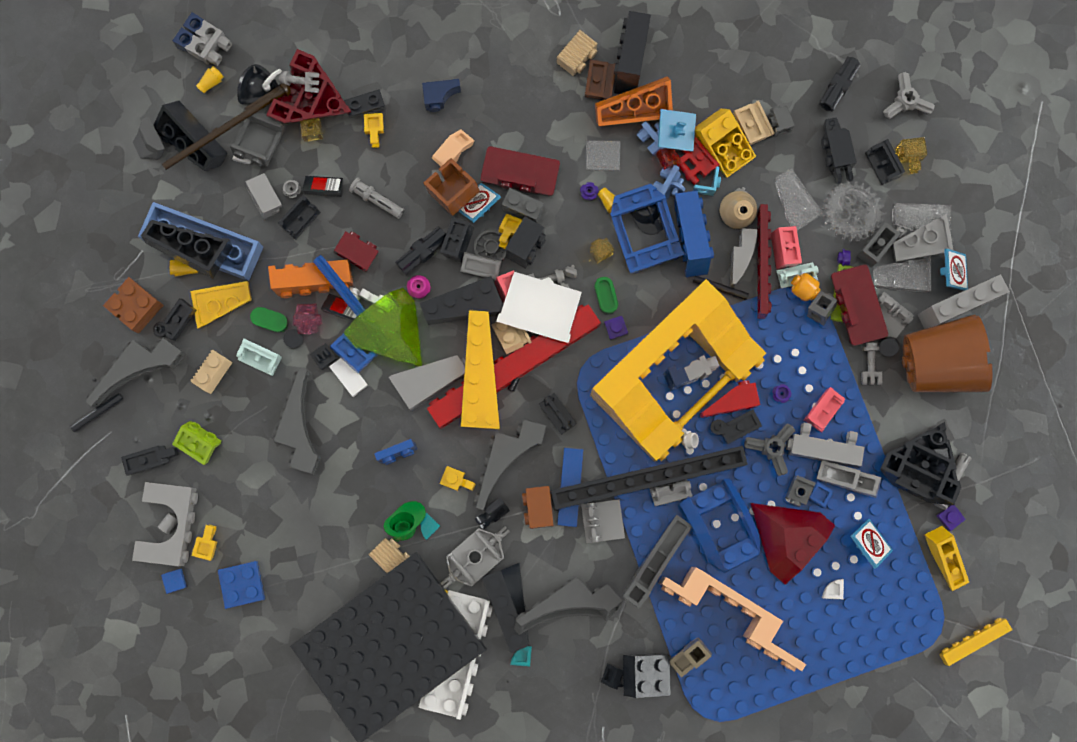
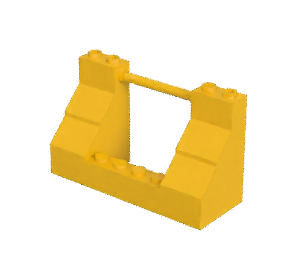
M706 279L592 388L590 396L654 462L658 459L662 461L669 455L667 450L671 446L676 448L683 441L681 438L684 434L682 432L683 426L730 380L737 382L742 379L744 381L751 374L749 370L753 366L757 368L765 361L763 356L766 352L750 337L726 298ZM690 335L711 357L716 356L719 365L726 372L678 421L673 422L639 378L644 379L651 372L649 368L654 363L659 365L665 359L664 354L668 350L672 352L679 345L677 341L682 336L686 338Z

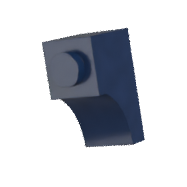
M459 79L422 83L426 111L438 112L440 109H444V104L449 97L461 93Z

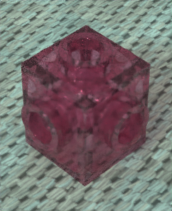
M297 304L295 315H293V325L297 326L298 334L317 333L318 326L322 324L321 314H318L317 304Z

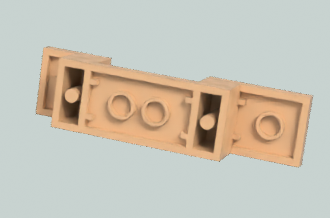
M697 567L689 569L680 585L667 577L662 576L660 579L661 590L672 596L675 593L679 596L677 600L687 606H691V604L697 606L706 589L716 596L720 597V595H723L725 597L724 601L732 606L738 607L739 605L742 607L741 612L753 617L743 635L747 638L746 643L759 650L761 648L765 649L763 652L765 655L776 661L781 659L780 664L794 672L796 669L803 671L806 666L805 663L771 643L783 623L781 619Z

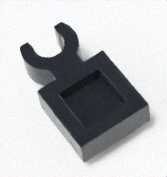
M498 498L491 502L485 509L486 512L477 516L475 520L482 529H485L489 526L490 522L498 521L510 510L502 499Z

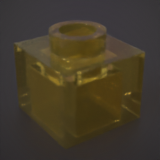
M319 118L300 121L301 134L304 141L323 139Z
M607 237L603 240L599 238L591 244L590 253L597 264L614 254V248Z

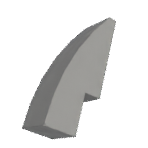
M742 228L739 233V247L734 246L731 250L730 287L732 288L740 280L750 263L756 244L757 229Z
M823 460L817 476V480L877 498L881 483V477Z

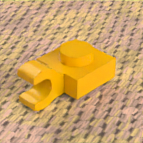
M383 113L364 114L365 134H370L372 148L379 147L378 134L384 133Z
M509 214L505 215L499 227V232L502 233L499 239V247L504 249L507 247L510 237H513L522 219Z
M449 466L446 467L440 481L441 485L459 491L460 486L473 491L476 485L474 482L463 479L466 473Z
M210 524L205 526L203 537L198 536L196 538L191 556L209 561L213 560L218 541L212 539L217 526Z

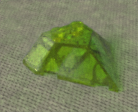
M403 287L387 293L359 314L344 331V335L355 348L365 349L401 362H408L417 367L422 366L415 300Z

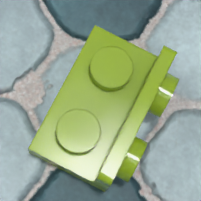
M189 421L180 427L172 445L205 465L208 463L215 447L219 446L222 441L215 434L201 428L198 423Z

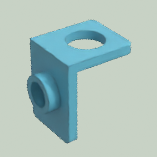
M716 166L712 187L694 185L693 191H698V194L714 196L716 188H719L721 183V177L718 176L719 167Z

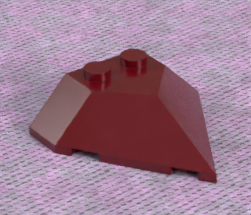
M297 49L289 65L292 76L305 77V72L319 73V77H312V80L319 81V85H312V87L319 88V92L305 91V85L291 83L289 86L291 89L290 95L288 97L283 95L278 100L273 99L266 116L285 124L352 112L319 65L315 56Z
M750 503L763 551L767 558L769 571L786 585L803 570L824 545L835 525L821 512Z

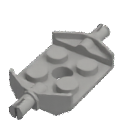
M504 526L495 534L480 528L472 533L446 556L450 573L447 578L440 582L441 585H444L443 587L446 589L450 584L458 581L473 586L504 559L501 541L510 532L509 530L505 531L507 527ZM474 551L479 552L481 555V559L477 563L471 562L469 558L470 554Z

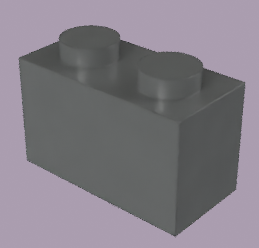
M509 188L502 203V211L522 220L524 217H527L538 223L544 210L543 202Z
M885 222L858 253L857 257L872 268L901 233Z

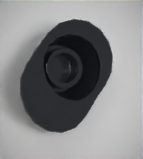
M656 203L630 212L642 232L654 235L663 230Z

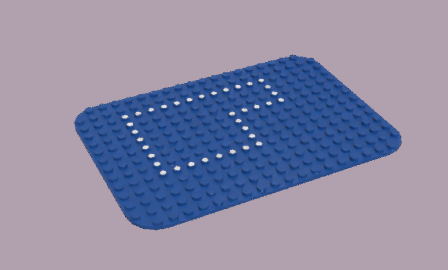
M792 287L771 291V294L768 295V301L772 304L771 313H768L765 319H757V297L731 305L732 310L740 319L750 337L766 352L763 356L765 361L757 368L753 366L749 370L751 374L744 380L756 383L760 406L700 418V414L734 387L738 386V382L743 381L742 379L737 382L730 380L683 426L682 432L684 434L687 431H691V433L698 435L699 442L696 448L687 450L681 442L676 448L671 446L667 450L669 455L662 461L658 459L654 462L590 396L592 388L648 334L603 349L592 355L581 367L577 380L579 401L606 477L743 446L748 465L688 479L687 481H690L692 496L721 483L723 479H731L746 504L754 523L756 520L750 503L821 512L835 525L824 545L803 570L786 585L769 571L761 540L760 555L724 573L718 567L707 562L703 548L692 528L657 580L649 597L671 658L680 652L685 645L698 637L712 653V657L697 669L694 667L682 678L678 673L677 676L683 693L691 707L704 718L718 722L745 717L919 654L935 643L942 632L945 618L942 601L898 488L893 486L880 470L885 455L833 321L830 319L831 316H829L824 326L807 317L808 308L814 300L802 301L792 293ZM690 335L686 338L682 336L677 341L679 345L672 352L668 350L664 354L665 359L659 365L654 363L649 368L651 372L644 379L639 378L673 422L678 421L726 372L719 365L706 379L701 380L699 378L691 384L670 392L663 375L669 367L675 365L676 369L679 370L687 367L692 361L697 360L703 355L706 359L711 357ZM780 384L788 386L792 393L789 401L781 403L774 400V393L772 391L775 386ZM831 387L845 398L844 403L822 432L811 426L809 437L846 443L847 432H858L856 445L864 447L862 466L857 468L846 465L842 466L881 477L877 498L817 480L822 461L788 455L789 450L786 447L784 448L785 454L782 456L788 473L778 476L772 460H768L766 455H762V451L745 448L746 437L764 440L765 437L776 436L787 423L795 429L792 435H800L801 424L807 423L804 420L825 390ZM752 409L762 427L729 444H726L722 434L715 435L710 429V425L714 420L718 419L727 423ZM774 443L769 446V448L772 449V452L777 450V448L774 447ZM798 475L812 482L818 481L833 490L834 493L826 507L822 508L808 500L807 505H801L800 507L790 504V500L785 497L793 477ZM801 488L798 489V494L800 496L804 494V491ZM650 489L614 497L615 500L620 499L623 524L639 567L675 515L688 522L686 514L679 506L685 499L654 506ZM732 501L701 516L718 553L749 538L745 525ZM867 519L872 521L893 550L876 569L862 555L859 547H856V543L850 537ZM697 567L781 619L783 623L771 643L805 663L806 666L803 671L796 669L794 672L781 665V659L776 661L763 653L765 649L761 648L759 650L746 643L747 638L743 635L753 617L741 612L742 607L739 605L738 607L732 606L724 601L725 597L723 595H720V597L716 596L706 589L697 606L693 604L687 606L677 600L679 596L675 593L672 596L661 590L660 579L662 576L667 577L680 585L689 569ZM844 579L843 599L822 598L823 591L830 582Z

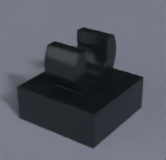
M326 343L310 354L321 370L338 360Z
M607 663L601 683L616 690L618 687L622 688L623 684L620 681L623 676V670Z

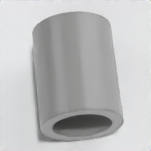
M168 512L158 525V528L166 534H170L178 523L177 517Z

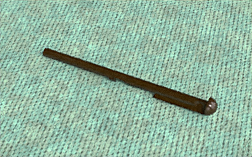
M284 83L279 84L277 88L245 107L244 112L219 128L216 127L211 133L161 165L165 170L169 169L271 104L273 99H278L283 95L288 97L291 93L290 87Z

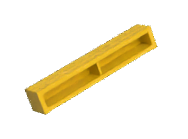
M997 618L994 620L995 623L987 624L984 626V629L974 631L972 636H966L963 638V641L953 643L951 648L943 649L939 655L944 664L950 666L1012 631L1008 621L1003 618Z

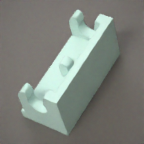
M243 339L236 355L239 361L271 376L274 375L282 359L280 355L246 339Z

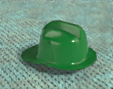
M417 501L404 503L386 519L384 531L392 536L396 542L412 538L416 528L425 518V507Z

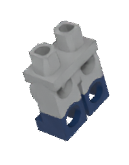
M193 12L183 24L184 28L181 27L172 40L178 49L186 51L207 65L211 63L216 66L222 61V56L217 53L219 48L227 52L232 46L231 41L225 37L223 31L217 29Z
M703 355L682 369L677 370L675 365L669 367L663 375L671 392L691 384L699 378L701 380L706 379L719 367L716 356L706 359Z

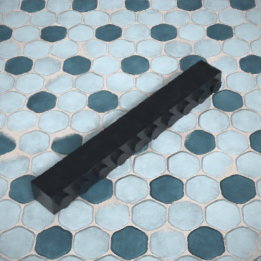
M743 446L554 489L551 490L555 510H560L748 465Z

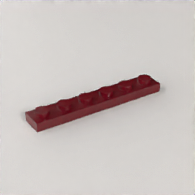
M760 204L757 210V319H765L768 313H771L772 307L771 302L768 301V295L771 294V283H768V276H771V265H768V258L771 257V247H768V240L771 239V229H768V222L771 221V211H768V204Z

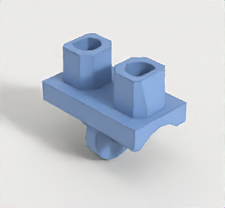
M646 121L641 124L643 128L636 135L643 143L650 137L653 138L655 142L648 147V150L654 156L662 151L666 152L669 150L668 148L658 147L659 122L654 125L658 130L657 132Z
M676 165L673 168L663 166L660 177L666 179L664 184L656 181L653 185L666 196V201L670 195L675 197V193H683L685 191V187L682 185L684 179L680 178L681 173L678 171L680 168Z

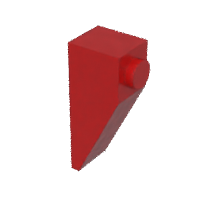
M749 380L738 382V386L734 387L700 414V418L760 406L756 383H750Z

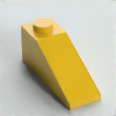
M943 526L926 533L925 537L929 549L950 590L954 591L968 584L969 579L954 535Z

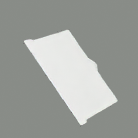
M514 272L502 311L498 314L496 322L569 343L571 336L569 333L582 292L554 284L549 277L540 280Z

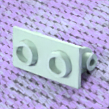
M813 262L776 270L781 289L791 287V281L797 274L808 273L818 280L816 274L819 272L818 267L814 266Z

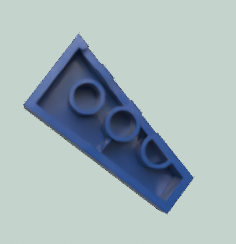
M698 191L675 193L674 208L677 226H681L679 228L680 243H684L682 245L684 252L682 258L683 262L687 261L685 277L708 275L711 259L714 258V252L708 243L710 242V233L705 228L707 219L706 214H702L701 210L703 209L702 197L699 198Z

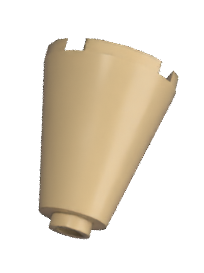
M732 192L722 200L719 210L723 222L731 228H745L757 216L756 201L746 192ZM742 206L744 208L743 214L740 212Z

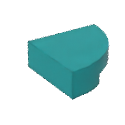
M426 512L425 518L421 523V532L424 538L428 540L440 528V525Z
M532 646L516 651L510 665L530 666Z

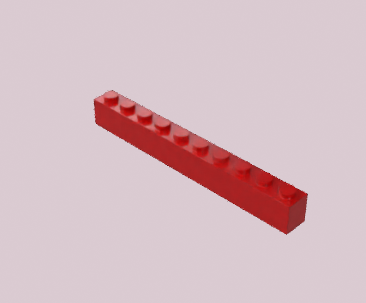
M589 304L577 307L569 333L571 335L569 343L543 335L538 337L534 335L530 337L532 343L529 344L527 342L526 345L511 352L507 357L501 356L493 362L495 364L496 393L509 386L511 381L523 377L600 327L601 322ZM464 381L461 382L462 386L455 389L454 387L445 393L446 396L442 399L436 398L429 403L430 406L427 410L440 429L462 416Z

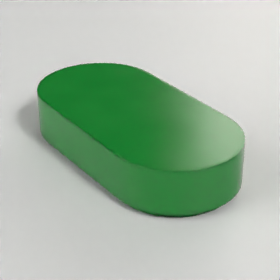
M600 277L596 280L594 286L599 308L604 314H613L618 308L614 284L610 278Z
M257 307L250 314L252 323L258 327L277 333L285 331L288 327V319L281 313Z

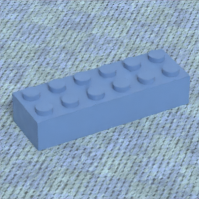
M155 202L152 203L138 235L142 239L141 234L150 220L175 225L178 228H187L194 230V232L207 233L218 238H227L230 240L233 248L219 270L246 281L250 280L263 249L259 241Z

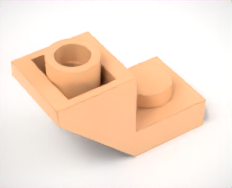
M460 129L446 139L432 156V159L439 166L444 165L450 158L457 163L461 152L470 148L475 140Z

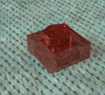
M664 148L656 153L664 170L672 168L674 165L678 166L681 163L674 149Z

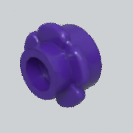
M587 182L580 188L581 196L585 200H594L599 189L594 183Z
M843 248L842 252H838L837 262L841 263L842 266H849L851 251Z
M785 384L775 386L772 391L774 393V400L781 403L789 401L792 395L791 390Z

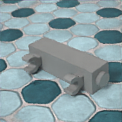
M804 422L801 424L800 435H792L786 443V449L789 450L788 455L819 461L823 460L856 468L862 466L864 447L856 445L858 432H847L846 443L809 437L812 424Z

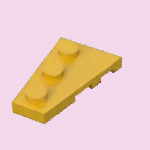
M248 281L190 291L193 307L197 310L195 312L197 329L252 300Z

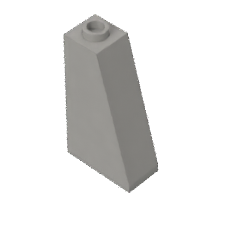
M456 355L391 375L389 379L408 408L413 411L462 379L465 375V359H460Z

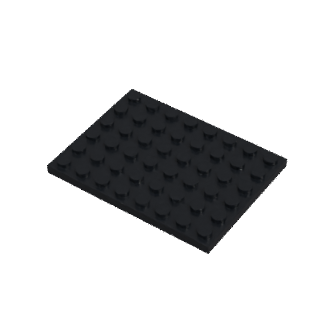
M418 552L412 554L290 646L357 742L366 740L487 650Z

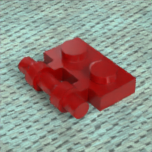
M696 136L694 137L693 152L681 150L684 154L681 158L677 153L671 156V159L675 162L674 165L682 170L686 175L685 178L691 181L693 185H697L700 182L696 176L698 173L705 178L715 170L716 166L719 167L720 165ZM689 160L695 168L691 170L685 162Z

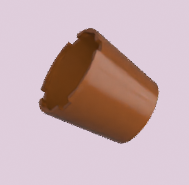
M970 315L904 336L902 363L903 367L906 368L907 381L913 392L990 391L992 386V364H988L986 353L990 352V346L984 324L979 316Z

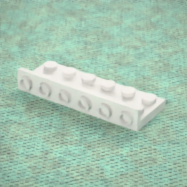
M449 590L448 596L481 640L482 636L486 637L488 625H485L486 617H491L493 606L490 605V600ZM476 658L422 697L419 708L453 716L461 720L462 715L466 716L469 705L465 703L467 695L471 696L474 685L470 683L471 677L476 676L479 665L475 664Z

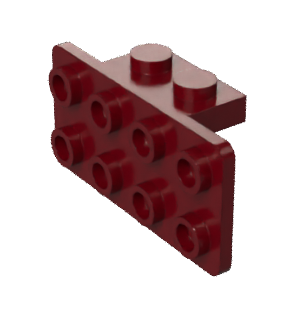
M489 146L483 164L481 182L501 186L504 189H517L524 193L531 192L552 196L555 190L560 161Z
M864 264L832 273L831 280L836 293L835 298L840 306L841 319L846 326L851 345L856 346L887 337L888 330L868 266Z

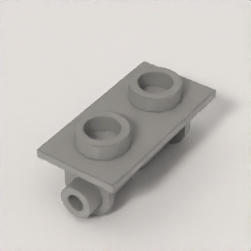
M687 480L650 488L654 506L693 497L690 490V481Z

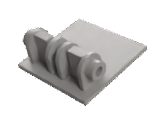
M883 292L878 301L888 330L887 337H894L896 339L905 326L913 320L914 315Z
M620 499L581 505L586 543L625 538Z

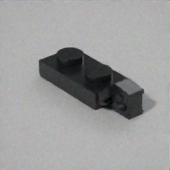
M155 446L122 456L121 459L126 476H130L169 463V458L179 454L177 448L171 447L166 449L165 446Z

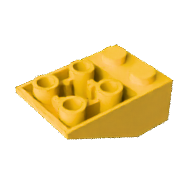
M719 109L695 127L696 138L720 164L719 170L726 178L756 157L730 109Z

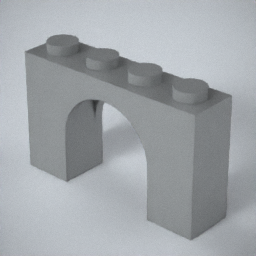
M1000 274L930 306L919 313L918 317L924 329L943 324L971 309H977L1010 291Z
M145 482L142 502L169 506L177 516L178 526L175 534L163 543L135 541L132 561L185 566L189 558V551H187L188 543L192 539L191 523L193 524L195 520L193 509L194 504L198 501L196 488Z

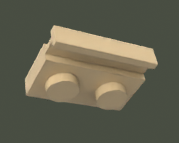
M759 100L734 111L733 114L750 145L774 135V131Z
M500 322L491 324L506 355L523 347V344L527 342L529 344L532 343L526 330Z

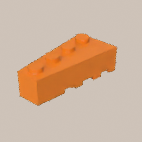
M667 76L595 103L598 126L659 120L660 109L673 111L671 80Z
M348 260L327 261L348 288L353 286L351 264ZM305 263L302 267L288 264L283 269L268 266L270 287L281 298H291L293 294L306 296L314 291L327 293L330 292V289H335L314 263Z

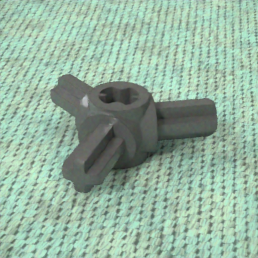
M787 423L776 436L765 437L764 440L746 437L744 447L762 451V455H766L768 460H772L776 474L778 476L788 473L782 455L785 454V442L795 432V429ZM774 443V447H776L777 450L772 452V449L769 448V446Z

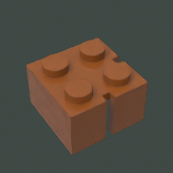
M450 158L439 168L445 180L444 182L441 181L438 173L435 172L423 184L428 193L453 216L475 197L480 190L476 181Z
M130 277L117 289L120 293L118 295L114 293L103 305L127 327L138 334L164 306Z
M549 486L526 488V493H522L523 505L528 507V513H524L525 525H529L530 529L553 527Z

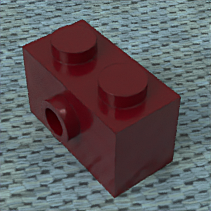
M345 231L334 249V254L367 272L379 251L376 250L377 246L373 243L361 241L358 234L352 231L350 233Z

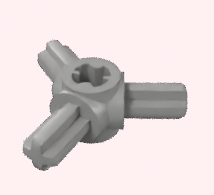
M903 72L898 74L900 90L897 92L898 96L894 99L895 102L884 109V116L891 119L900 111H913L914 109L931 114L935 105L919 98L920 95H918L917 91L911 88L909 73Z

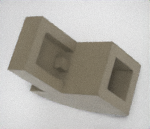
M698 637L670 659V665L682 678L694 667L697 669L712 657V653Z

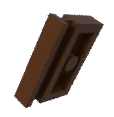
M590 59L585 97L600 100L612 97L615 63L610 64Z

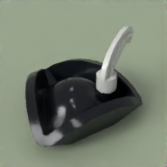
M254 64L249 66L241 75L238 83V102L242 105L253 103L277 88L279 85L274 78L282 70L278 69L270 74L261 65Z

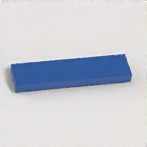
M564 448L561 488L581 483L583 449ZM579 505L560 509L557 525L577 527Z

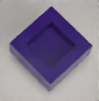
M622 316L604 321L610 340L628 334Z
M949 505L947 510H943L936 515L948 531H952L966 520L955 505Z

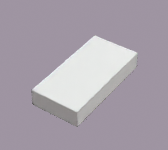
M340 358L329 366L352 397L368 386L361 375L356 373L343 359Z

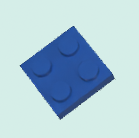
M409 439L374 453L378 462L389 465L396 462L395 458L403 456V458L414 455V451L418 449L415 442Z
M258 561L218 570L225 609L265 600Z

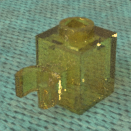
M925 137L903 139L896 147V155L900 162H909L910 174L918 173V170H921L920 161L928 155Z

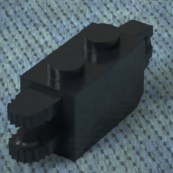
M837 117L826 119L824 121L825 134L821 139L823 150L825 149L827 155L825 157L826 166L830 168V172H833L837 184L842 182V170L845 171L847 181H853L852 168L856 165L857 161L850 131L846 128L841 129Z

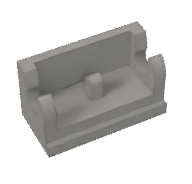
M264 173L245 181L246 189L263 220L280 212L279 208L282 207V204Z

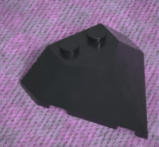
M945 422L904 443L902 446L889 451L880 468L881 472L893 486L928 503L955 505L961 490V484L957 479L955 471L957 468L951 444L947 439Z

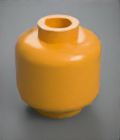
M808 273L797 274L791 281L792 293L802 301H812L820 292L819 281Z

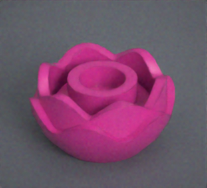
M416 275L408 281L407 290L411 297L422 299L430 292L431 286L426 277Z

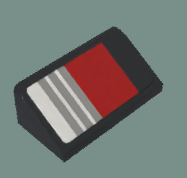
M305 176L302 191L304 195L342 197L343 178Z
M329 293L321 310L358 324L360 319L343 298Z

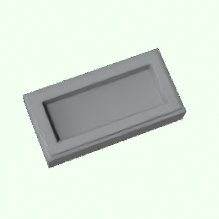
M465 252L460 272L485 278L492 276V279L496 280L499 276L502 261Z

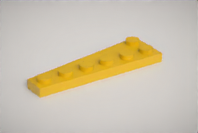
M469 310L461 427L499 429L489 312Z

